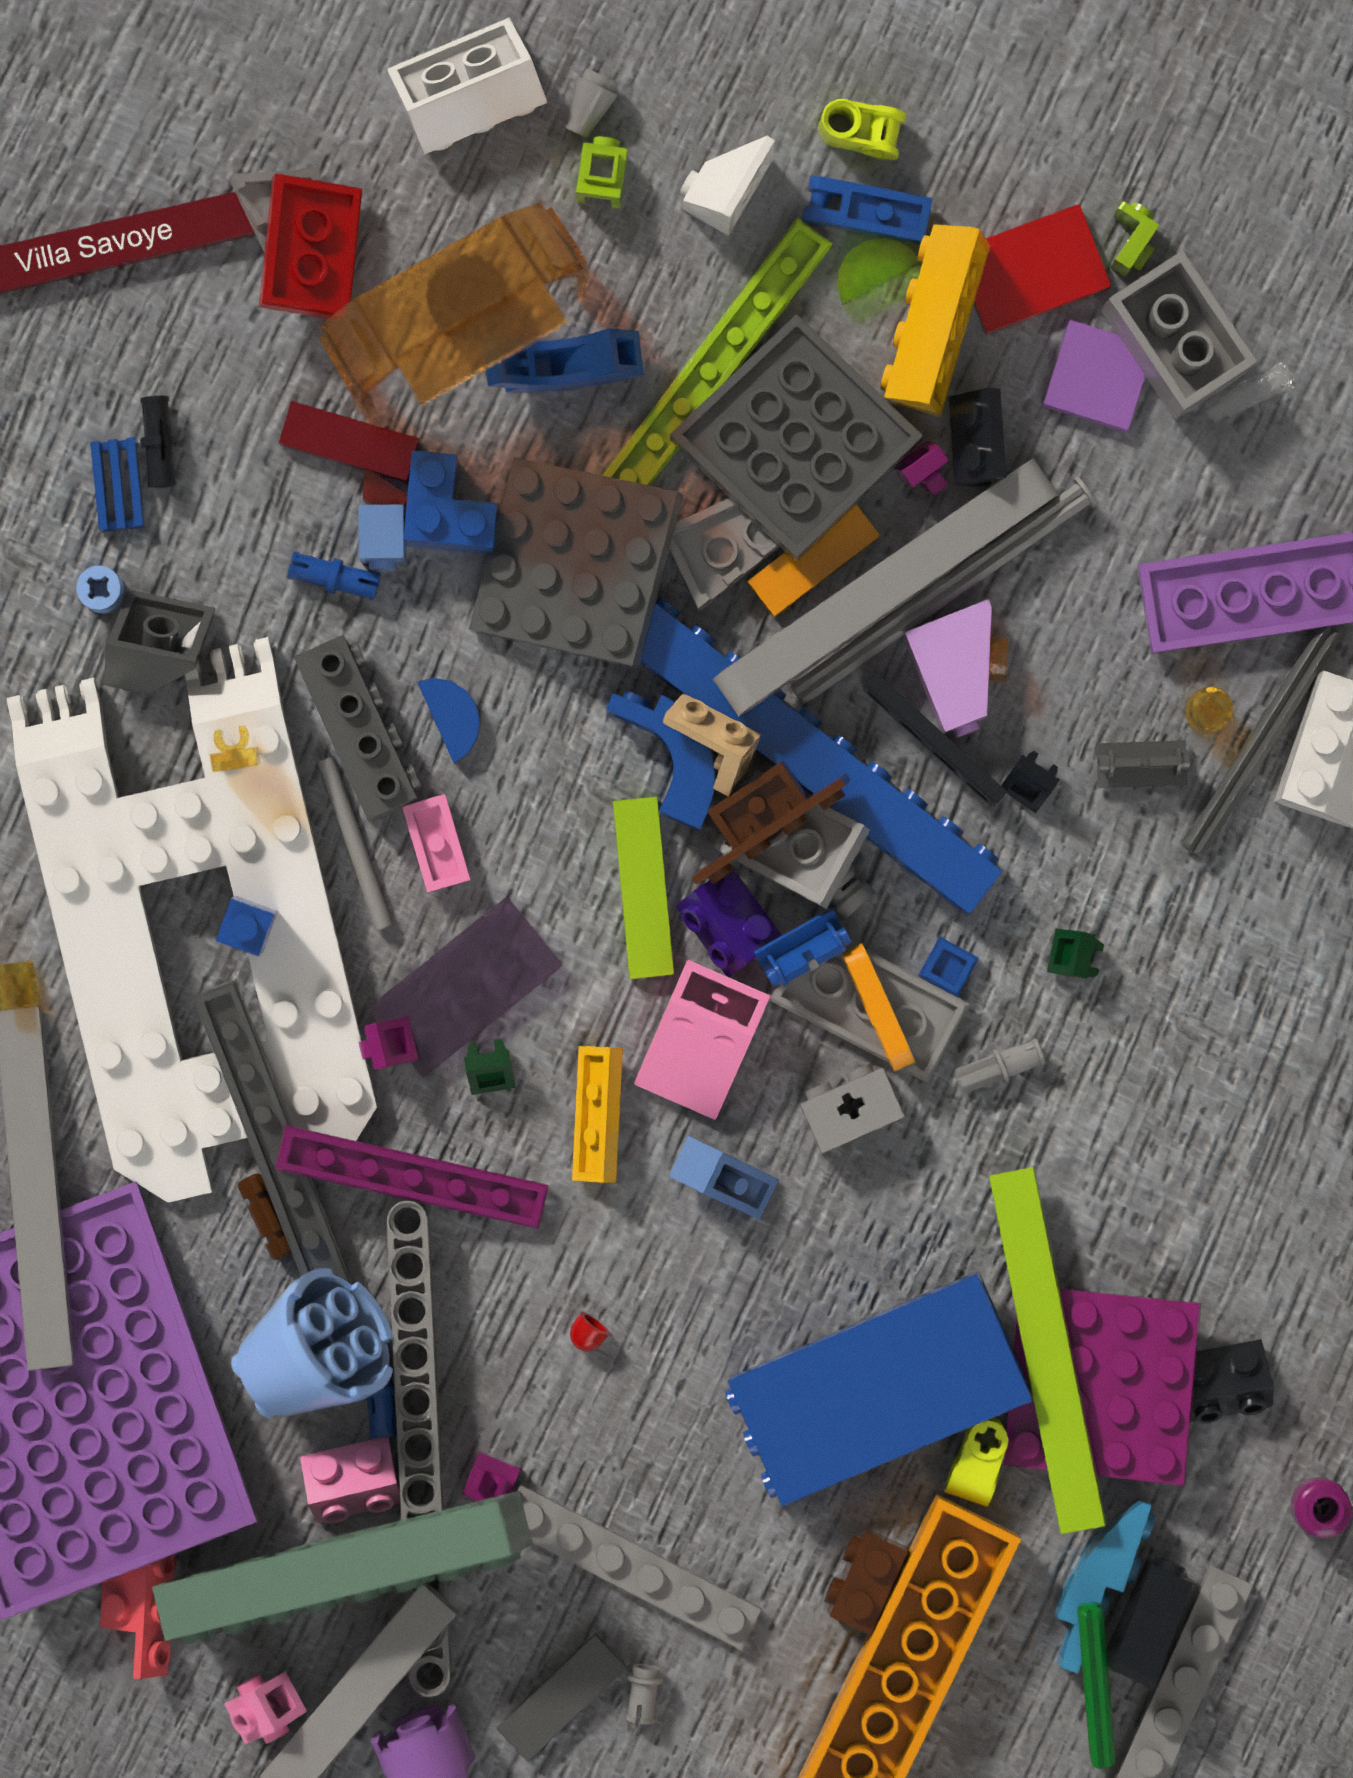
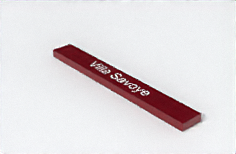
M235 192L1 245L0 294L256 235Z

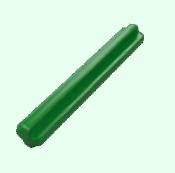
M1097 1602L1082 1603L1077 1611L1090 1759L1092 1766L1097 1769L1103 1767L1110 1768L1115 1764L1116 1759L1104 1613L1102 1606Z

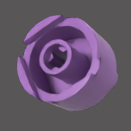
M450 1703L446 1712H443L440 1704L406 1714L392 1722L394 1731L384 1737L382 1729H380L371 1738V1743L385 1778H468L467 1767L476 1758L455 1704Z

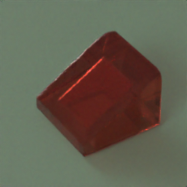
M365 468L363 501L365 505H404L406 509L408 495L370 469Z

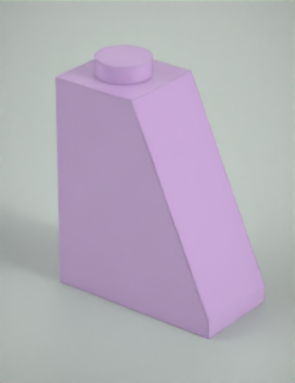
M989 599L909 630L903 635V640L939 729L945 735L953 732L955 739L980 730L978 722L984 720L987 716L992 612Z

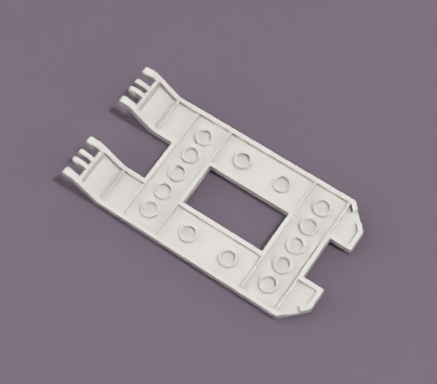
M269 637L256 639L254 642L256 656L260 660L261 673L246 676L242 647L235 644L229 646L235 679L229 680L221 648L214 649L210 653L213 668L217 673L218 683L203 686L199 659L195 669L185 674L192 725L205 778L121 798L118 796L108 754L103 706L95 677L81 680V683H79L82 698L86 703V714L72 716L71 698L69 690L65 685L55 687L61 718L56 721L48 690L37 691V704L43 718V724L29 727L28 711L24 697L17 695L7 698L12 721L16 768L113 1168L168 1203L213 1192L203 1148L245 1139L247 1136L215 1053L182 1060L141 885L226 866L233 896H238L278 911L263 954L259 957L250 953L247 954L268 1040L260 1042L292 1125L356 1141L378 1106L367 1059L362 1060L358 1042L362 1041L286 724L277 668Z

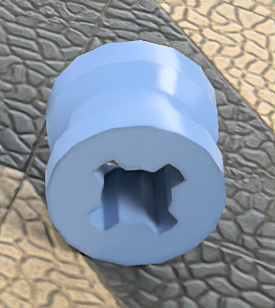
M97 565L89 567L81 573L77 580L76 591L78 598L88 609L95 613L107 614L114 612L121 606L125 598L123 581L113 570L106 566Z

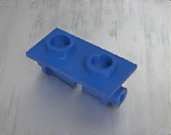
M830 908L757 949L754 953L773 987L781 983L783 986H786L788 982L811 970L807 962L815 958L818 965L841 952L845 953L847 951L845 947L850 945L852 940L845 928L842 927L834 909Z

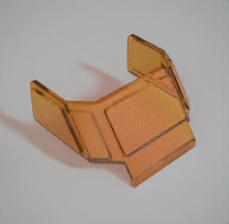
M539 202L502 215L353 299L320 326L323 335L319 337V340L358 411L365 409L369 417L377 413L369 391L397 369H400L420 405H423L565 325L567 320L546 286L566 279L577 299L585 296L587 261L552 207L545 209L542 203Z

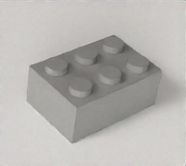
M1183 250L1111 296L1101 309L1174 420L1180 418L1247 374L1258 362Z

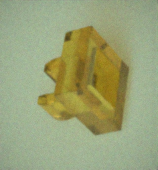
M239 726L240 740L235 746L225 743L222 729L215 730L214 743L222 752L209 754L212 772L261 765L259 748H246L250 741V733L246 726Z
M33 961L0 965V1011L41 1005Z

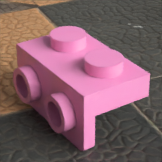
M389 1437L375 1438L300 1456L308 1505L317 1523H339L351 1515L367 1511L380 1513L391 1509L393 1505L400 1504V1486L398 1484Z

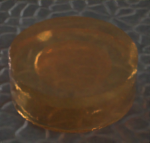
M991 637L989 681L1005 682L1008 666V638Z

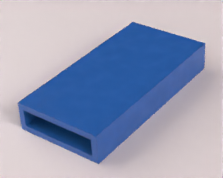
M980 1271L732 1375L728 1380L730 1388L725 1390L733 1413L735 1415L742 1413L748 1430L743 1432V1436L753 1457L760 1455L766 1471L761 1473V1478L766 1491L771 1499L777 1496L781 1506L1033 1401L1030 1386Z

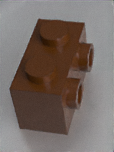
M865 1527L860 1537L853 1535L842 1560L848 1562L841 1579L834 1576L824 1598V1602L829 1604L827 1609L829 1616L871 1635L907 1555L908 1550L905 1545Z

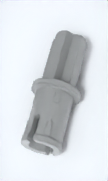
M1033 1038L1028 1042L1002 1052L994 1049L992 1050L993 1055L957 1068L955 1070V1077L961 1091L968 1093L1000 1080L1007 1083L1009 1082V1077L1039 1065L1043 1066L1046 1062L1037 1039Z

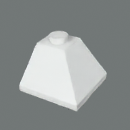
M765 136L706 161L699 173L692 170L680 190V194L685 196L683 199V210L729 236L773 161L775 140Z

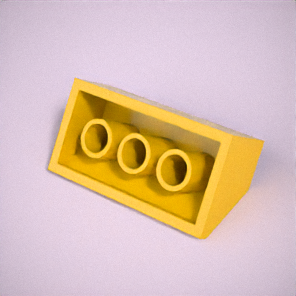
M933 225L931 235H924L918 252V261L923 262L918 279H911L906 293L905 303L910 305L906 322L900 321L898 323L893 339V347L898 348L894 364H887L882 376L881 390L886 391L884 398L890 404L937 417L942 416L990 249V245L980 229L965 226Z

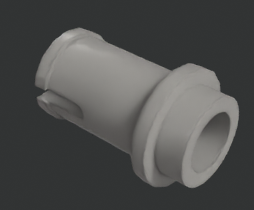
M635 1664L633 1665V1672L628 1673V1680L632 1683L626 1720L636 1723L638 1718L640 1719V1724H654L658 1685L663 1684V1677L660 1676V1668L657 1666Z

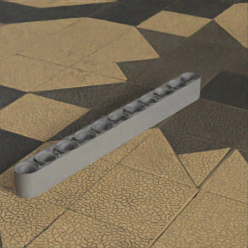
M412 1200L398 1202L390 1209L387 1216L401 1520L444 1510L430 1218L425 1206L420 1202ZM410 1207L419 1213L421 1222L415 1232L406 1233L397 1226L396 1216L402 1208ZM404 1253H415L421 1258L423 1269L418 1277L408 1278L399 1271L398 1262ZM416 1298L423 1303L425 1316L420 1322L411 1323L402 1317L400 1309L405 1299ZM412 1343L423 1346L428 1356L426 1364L419 1368L408 1366L403 1359L405 1346ZM412 1389L423 1390L429 1396V1408L421 1413L412 1412L405 1403L406 1393ZM421 1434L428 1437L432 1445L431 1454L424 1458H416L411 1455L407 1448V1442L411 1436ZM417 1480H426L434 1489V1498L427 1503L414 1501L409 1492L410 1484ZM435 1574L439 1582V1587L436 1591L449 1602L448 1581L440 1582L439 1574ZM417 1588L405 1591V1603ZM450 1623L409 1671L412 1688L422 1696H437L445 1691L450 1682L452 1674ZM428 1662L437 1664L442 1669L443 1679L437 1684H426L419 1677L418 1669L421 1665Z

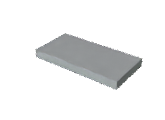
M852 942L850 945L846 946L845 948H846V950H848V949H850V948H852V947H854V946H857V945ZM866 950L915 1060V1063L901 1070L928 1083L969 1003ZM841 953L818 965L814 958L807 962L811 970L788 982L786 986H783L781 983L775 987L769 1001L889 1063Z

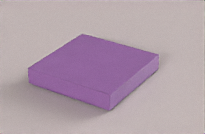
M1069 320L1042 406L1127 433L1145 374L1117 334Z

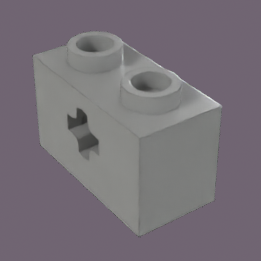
M868 1063L846 1073L849 1082L832 1089L828 1081L805 1091L808 1100L799 1103L820 1153H825L905 1117L883 1067L873 1071L871 1064ZM848 1093L852 1099L860 1097L863 1105L856 1109L858 1116L854 1119H851L849 1114L840 1115L837 1107L843 1104L842 1096Z

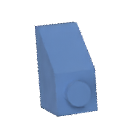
M687 1136L669 1174V1177L759 1220L779 1179L690 1136Z

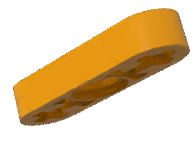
M861 943L848 949L845 953L841 952L846 968L893 1071L896 1072L915 1063L909 1045L864 946Z

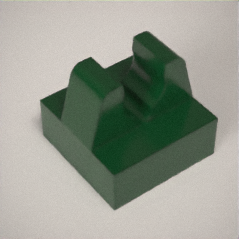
M1055 928L1047 972L1083 979L1096 977L1099 974V969L1090 966L1093 950L1103 951L1104 944L1095 939L1096 935Z
M501 1039L494 1040L495 1051L479 1054L476 1043L469 1045L464 1062L471 1095L516 1088L509 1050L506 1049Z

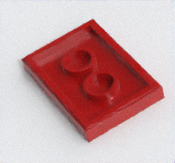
M275 173L272 177L259 299L260 308L344 322L349 319L362 188Z
M1077 204L986 238L990 249L974 301V307L984 333L988 335L1109 290L1111 284L1081 205Z

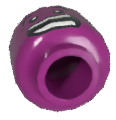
M1313 1477L1303 1481L1295 1489L1291 1498L1290 1511L1294 1522L1304 1532L1316 1538H1331L1339 1535L1348 1527L1353 1516V1503L1349 1493L1339 1483L1326 1477ZM1313 1506L1316 1507V1513H1313Z

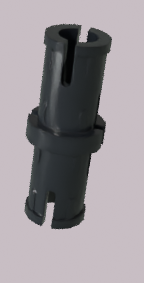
M147 396L140 398L144 426V437L140 438L141 448L146 450L147 488L176 486L172 447L176 446V436L171 435L169 396Z

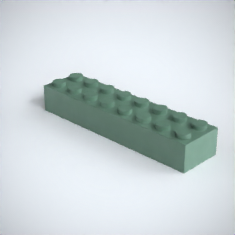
M520 1491L180 1575L153 1586L152 1589L165 1641L181 1638L182 1645L206 1640L211 1635L223 1632L222 1627L225 1635L250 1629L252 1625L265 1622V1616L267 1623L273 1624L294 1618V1615L306 1612V1606H309L311 1614L337 1607V1604L350 1601V1595H352L353 1602L358 1603L381 1596L380 1594L393 1590L392 1585H395L397 1592L424 1586L423 1583L435 1580V1574H439L440 1582L465 1576L467 1572L479 1569L478 1564L482 1563L484 1571L510 1565L512 1561L521 1559L520 1551L533 1545Z

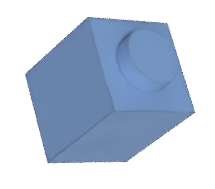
M359 505V560L362 564H369L370 571H396V564H407V546L403 540L406 516L404 505Z

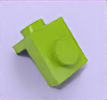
M1122 201L1114 214V218L1134 232L1116 257L1111 269L1126 278L1132 267L1141 271L1155 250L1148 243L1160 225L1153 221L1155 218L1154 214L1143 205L1136 202L1129 205Z

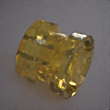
M1205 687L1193 694L1187 701L1184 709L1185 719L1194 731L1202 734H1213L1224 728L1231 720L1233 703L1229 695L1222 689Z

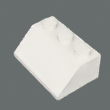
M510 18L387 69L424 155L434 150H444L455 141L474 133L487 132L500 122L515 116L527 115L536 107L547 103L532 59Z
M1322 671L1313 682L1274 802L1352 829L1353 680Z

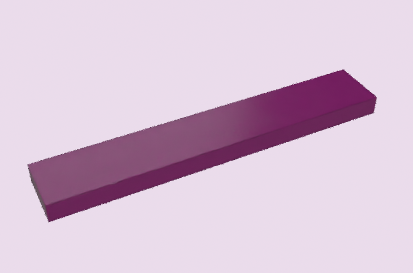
M289 1125L284 1127L275 1164L276 1170L536 1229H539L549 1186L539 1182Z

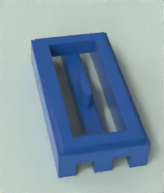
M133 437L119 441L114 439L108 440V442H90L99 531L109 532L145 528L137 440ZM127 450L134 519L126 520L119 456V451ZM104 452H109L116 517V521L110 522L102 454Z

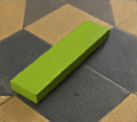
M657 797L613 801L629 979L674 975L658 800Z

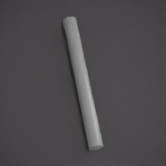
M331 757L319 761L318 766L375 929L379 931L391 927L393 924L335 758Z

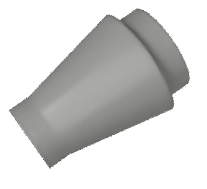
M586 68L582 78L577 77L568 121L564 128L589 139L592 130L618 96L614 94L618 83Z

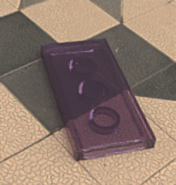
M506 896L367 1009L378 1022L408 1016L419 1059L411 1063L420 1075L425 1078L562 968L563 965L513 902Z

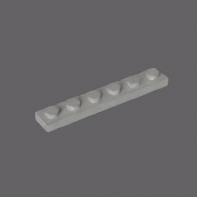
M520 1484L517 1491H520L530 1535L534 1544L740 1650L742 1649L761 1611V1607L539 1492Z
M1211 1564L1209 1565L1114 1778H1167L1253 1587L1252 1583Z

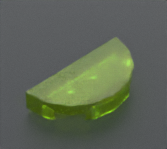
M874 238L858 244L846 255L839 268L837 292L842 306L920 264L916 254L910 247L894 239Z

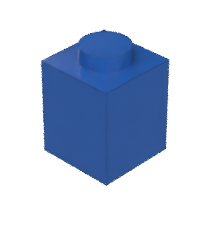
M234 896L230 900L216 941L259 957L263 954L278 911Z

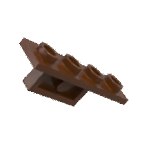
M782 760L707 811L732 849L698 870L692 876V879L696 885L706 878L712 884L719 881L734 870L730 862L744 853L749 860L772 845L767 839L769 836L781 828L788 835L808 821L804 814L817 804L825 810L845 797L846 794L842 788L850 782V778L844 773L808 797L785 761Z

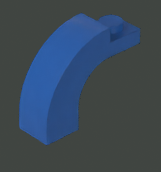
M608 328L591 334L560 340L523 341L494 338L482 342L488 387H503L506 392L534 393L578 389L610 384L644 375L639 331Z
M627 690L624 691L622 697L612 693L606 707V713L653 734L662 741L671 756L673 778L660 807L659 814L700 832L707 817V811L710 809L714 793L715 769L711 749L663 723L665 713L675 703L673 700L661 695L653 711L647 708L649 700Z

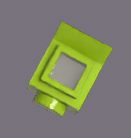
M594 137L593 143L583 142L578 182L575 191L576 203L585 204L586 197L611 200L612 208H621L628 150L627 148L619 147V140L609 137Z

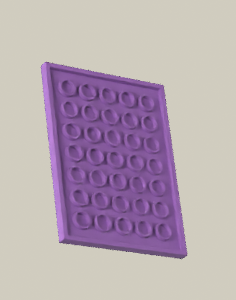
M137 1182L61 1210L75 1366L36 1371L27 1370L15 1229L12 1228L0 1233V1620L11 1618L260 1523L144 1195Z

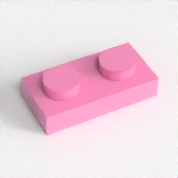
M446 794L402 806L427 893L471 881Z

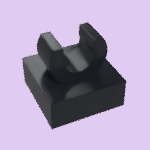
M1032 751L1027 757L1024 755L1020 757L1001 786L1008 792L1009 796L1034 813H1037L1060 779L1055 777L1058 772V766L1053 764L1046 771L1034 763L1038 753Z

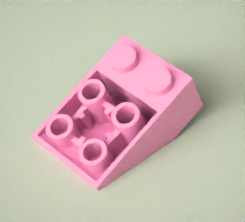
M687 960L634 1085L716 1120L770 999V995Z

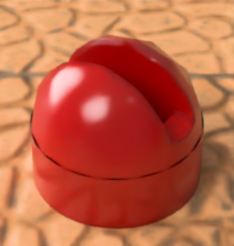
M581 1312L571 1326L570 1339L577 1349L592 1351L600 1347L610 1333L593 1316Z

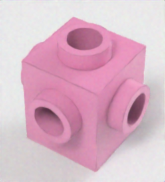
M286 1671L266 1680H263L261 1675L258 1674L244 1681L236 1687L239 1695L224 1704L231 1717L233 1727L241 1735L245 1744L259 1738H263L266 1744L278 1739L290 1731L287 1726L288 1723L307 1712Z

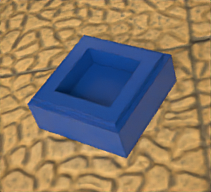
M938 937L918 977L958 997L979 957L942 937Z

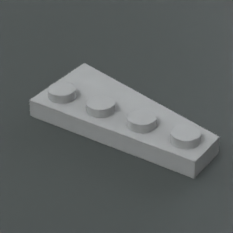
M728 498L676 522L669 551L698 612H700L778 550L780 546L734 501Z

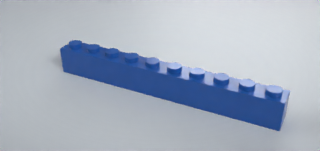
M659 597L655 602L640 664L680 695L686 694L700 700L714 710L760 733L761 737L755 753L772 766L784 760L803 790L808 794L813 795L846 773L850 778V782L842 788L846 796L829 808L870 829L866 837L870 842L966 916L969 915L1002 873V870L995 866L999 858L979 843L973 849L960 838L964 833L963 830L948 818L942 816L937 821L924 811L928 804L913 791L906 789L902 794L889 784L893 777L878 764L871 761L866 766L853 756L857 749L838 734L831 739L818 729L822 722L803 707H800L796 712L783 702L787 695L781 689L739 717L713 679L740 658L732 652H729L726 657L712 647L716 641L712 636L697 625H694L691 630L677 620L680 612Z

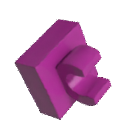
M926 441L911 452L894 468L901 481L912 487L920 483L927 493L931 492L933 496L948 486L937 469L949 460L940 446L930 441Z
M408 1016L364 1026L367 1040L358 1042L362 1060L372 1057L374 1070L419 1060Z
M479 1451L462 1495L481 1501L509 1494L512 1492L521 1468Z

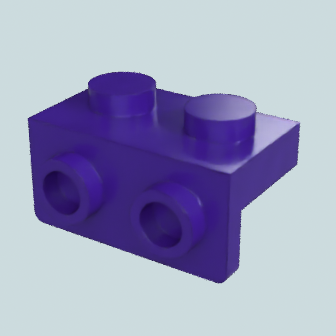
M735 870L714 884L710 880L676 905L685 925L696 934L707 949L711 961L727 977H730L755 959L754 951L782 936Z

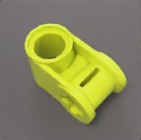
M836 99L825 107L819 122L818 132L821 139L831 147L859 152L877 159L897 160L900 153L896 148L900 126L906 122L907 113L889 106L869 105L847 99ZM836 114L846 116L850 120L851 129L847 132L834 131L830 127L828 119ZM883 125H884V126L886 127V129H885L884 139L882 140V139H881V134H882Z
M993 1417L966 1429L959 1452L954 1458L944 1488L945 1493L988 1507L1008 1446L1007 1432L1000 1420ZM988 1427L993 1428V1433L998 1439L997 1443L989 1442L986 1448H981L979 1438L975 1435L977 1432L985 1433Z

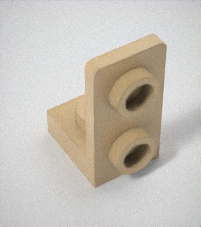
M683 694L665 713L663 723L719 753L714 763V769L719 772L713 789L729 797L748 774L761 734L705 705L702 701Z

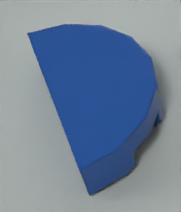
M431 678L418 681L417 683L455 764L470 753L471 748L478 739L481 722L477 705L464 688L450 680Z

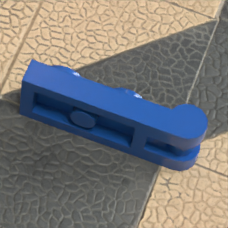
M823 176L810 177L808 191L811 192L809 206H805L803 210L802 221L804 223L814 226H829L919 245L924 235H926L933 198ZM829 196L842 198L840 211L826 209Z

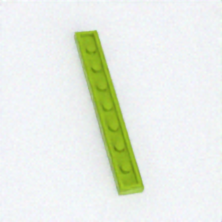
M797 217L602 476L649 486L654 484L679 451V448L670 440V434L747 361L831 250L833 243Z
M1035 1167L989 1175L1060 1534L1104 1527L1107 1525L1036 1170Z

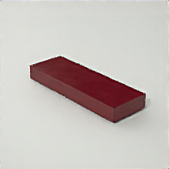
M291 401L278 443L283 447L408 483L412 450L417 451L420 439Z

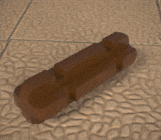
M257 1173L241 1180L238 1183V1189L243 1200L248 1198L250 1202L247 1208L261 1238H267L268 1244L265 1246L271 1259L279 1260L291 1254L292 1252L270 1195L267 1196L265 1193L267 1188L262 1175Z

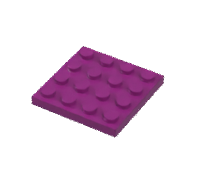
M1059 1288L1097 1476L1184 1486L1186 1483L1201 1303ZM1017 1319L1014 1352L1031 1389ZM1033 1399L1031 1402L1008 1411L1006 1431L1008 1446L1004 1455L1003 1465L1048 1470Z

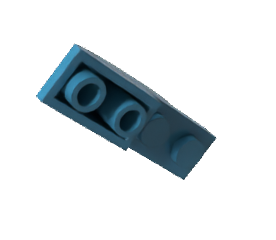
M1137 1499L1119 1512L1088 1545L1067 1579L1053 1612L1057 1619L1069 1622L1056 1661L1060 1668L1078 1674L1082 1663L1077 1611L1079 1605L1097 1602L1102 1606L1105 1616L1110 1600V1595L1104 1594L1106 1587L1124 1592L1127 1582L1131 1584L1135 1582L1141 1564V1558L1136 1557V1552L1140 1540L1147 1541L1149 1539L1155 1521V1515L1150 1513L1152 1505L1147 1501Z

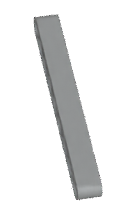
M1031 459L1007 475V478H1003L734 662L719 673L713 681L739 717L969 560L1059 496V493L1036 461Z

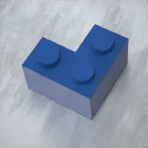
M412 450L403 540L407 547L489 554V552H494L499 516L498 504L456 499L459 460L456 454Z

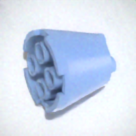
M319 1268L308 1272L291 1283L242 1341L238 1353L232 1357L231 1363L234 1373L241 1378L246 1391L255 1401L258 1412L267 1418H272L275 1415L285 1417L358 1402L381 1390L388 1383L393 1373V1369L389 1366L388 1343L394 1339L383 1310L362 1284L356 1282L351 1285L346 1280L333 1275L332 1269Z

